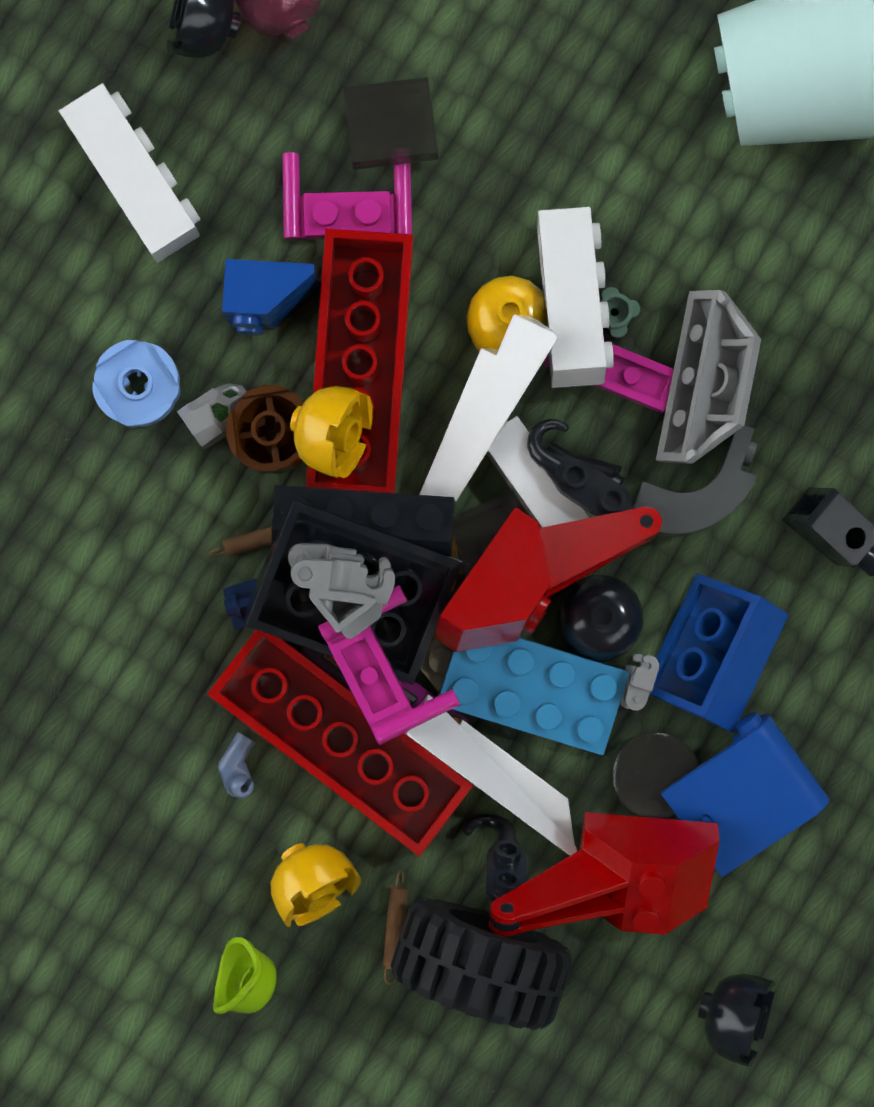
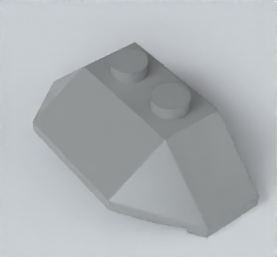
M722 290L689 291L656 461L692 464L745 425L761 338L728 294Z

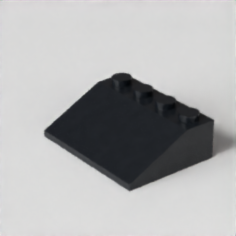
M293 499L261 569L245 610V626L333 657L328 644L318 628V625L327 621L326 618L309 598L310 589L299 587L292 580V567L288 561L289 550L299 543L329 544L340 548L356 549V554L363 555V565H366L368 569L367 575L375 574L379 568V559L386 557L395 574L394 587L401 586L407 602L381 614V618L370 626L398 680L414 685L462 561Z

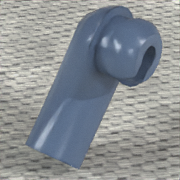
M237 731L219 761L218 769L227 793L232 797L243 799L250 796L254 789V783L245 760L256 741Z

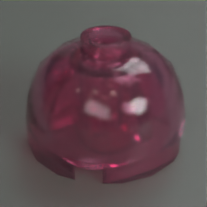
M234 0L242 17L252 29L259 34L269 37L284 33L287 40L311 29L307 20L311 19L318 12L322 1Z

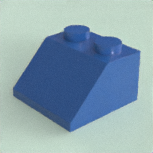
M225 259L222 313L230 327L237 328L238 334L250 336L263 335V329L274 330L319 290V278L315 265Z

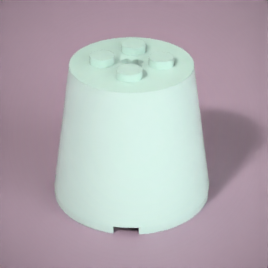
M754 0L717 14L722 46L714 47L718 73L727 72L730 86L729 90L722 91L726 117L735 116L741 146L874 138V0Z

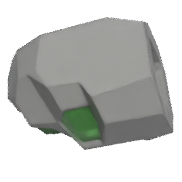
M228 383L215 389L212 388L177 411L204 450L226 437L227 417L231 409L235 410L236 405L242 400L240 397L246 393V390L242 385Z

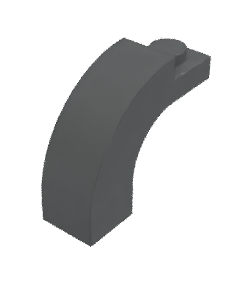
M744 425L729 437L716 475L702 489L688 493H678L646 482H642L639 485L633 506L636 508L652 507L659 512L662 518V526L656 536L678 537L698 533L723 520L742 503L757 477L741 470L742 465L750 466L758 443L751 441L754 428Z

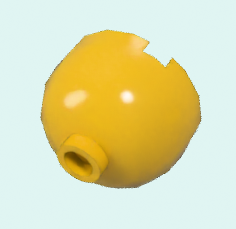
M517 276L497 277L482 285L472 297L466 316L468 333L475 348L479 352L481 348L499 350L514 314L530 316L547 327L548 317L543 291L530 280Z
M340 386L323 388L309 396L302 406H298L294 410L290 422L299 457L309 467L325 475L336 478L349 476L356 468L366 447V444L359 442L362 428L371 430L373 406L370 396L357 390Z
M299 843L290 847L282 854L281 858L283 861L277 866L270 882L271 896L284 924L290 927L291 921L294 919L299 927L316 921L338 908L341 903L339 900H336V897L341 895L346 889L352 896L361 884V877L346 855L333 846L324 844L305 846L303 843Z

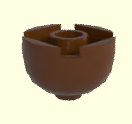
M262 385L240 397L242 400L236 405L235 410L231 409L227 417L226 437L231 452L244 465L260 473L282 474L297 468L304 461L298 455L294 443V432L291 431L290 422L294 410L304 403L301 397L282 386Z

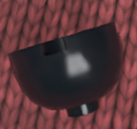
M174 0L168 28H177L175 41L167 40L168 52L193 58L207 57L218 52L223 47L227 37L235 38L239 28L240 13L233 11L234 0Z
M591 575L575 582L565 592L557 609V628L564 644L576 655L594 661H610L626 654L638 641L644 626L643 607L637 593L624 581L610 575Z
M750 974L731 975L719 982L713 994L709 992L704 993L698 1017L705 1019L704 1032L707 1041L720 1056L747 1067L752 1066L758 1051L752 1050L751 1046L753 1040L758 1041L759 1038H764L775 992L770 990L775 986V981Z

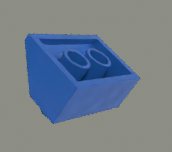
M696 573L656 657L659 663V670L652 692L650 691L649 695L703 721L734 733L735 725L743 714L789 614L761 596Z

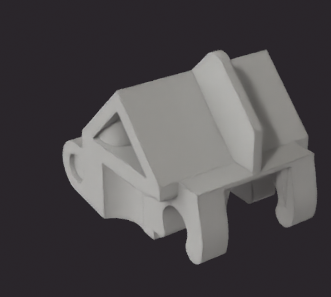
M299 543L294 545L288 553V561L292 567V580L297 586L310 589L309 598L337 633L341 631L346 638L352 639L381 618L383 605H388L395 584V574L391 569L388 558H380L378 561V571L373 575H367L368 569L366 565H363V555L356 554V549L315 543Z

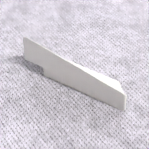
M514 314L499 350L481 348L419 495L454 497L455 501L458 500L555 344L557 334L530 316Z
M428 694L421 704L433 699V697ZM445 712L405 732L406 735L570 856L577 852L574 845L568 798L461 719L457 723Z

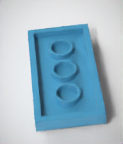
M520 637L516 642L460 652L452 650L438 696L453 689L461 704L453 708V710L604 755L630 672Z

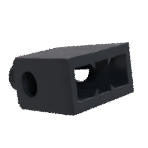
M809 487L782 521L834 564L852 568L857 565L868 576H873L874 525L835 488Z

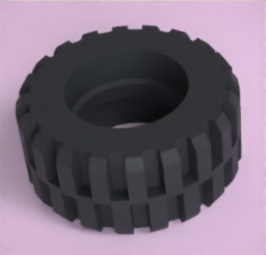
M423 898L418 899L409 906L391 961L393 976L398 982L403 983L404 987L418 992L420 996L428 1000L441 1003L442 1006L456 1009L464 1012L466 1015L483 1018L500 1025L506 1024L514 1028L522 1029L526 1027L530 1030H537L539 1028H546L554 1021L573 964L568 947L563 946L557 940L549 938L548 935L535 930L513 936L497 935L489 927L490 913L481 909L467 907L463 904L450 903L440 899Z

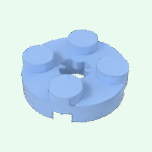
M137 340L119 342L107 349L96 365L97 369L94 374L92 391L98 406L112 420L129 428L147 427L161 421L172 411L181 395L180 375L177 366L168 353L155 344L138 342ZM137 372L138 377H141L143 373L148 378V381L144 384L145 391L139 395L135 391L131 395L125 389L130 384L128 376Z

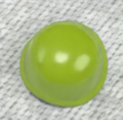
M235 937L229 940L222 954L213 1003V1010L217 1014H223L228 1011L256 1013L269 1002L275 991L277 973L274 962L264 953L254 948L250 941L242 937Z

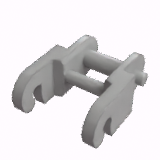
M633 654L632 660L639 662L640 666H625L624 670H627L630 674L620 702L622 707L636 711L645 707L659 670L658 660L651 655Z

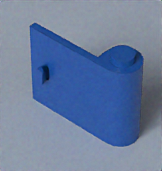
M752 712L742 718L735 725L737 732L733 736L734 743L661 791V795L679 820L718 823L720 842L715 869L721 877L812 819L829 803L830 798L768 713L759 716L757 712Z

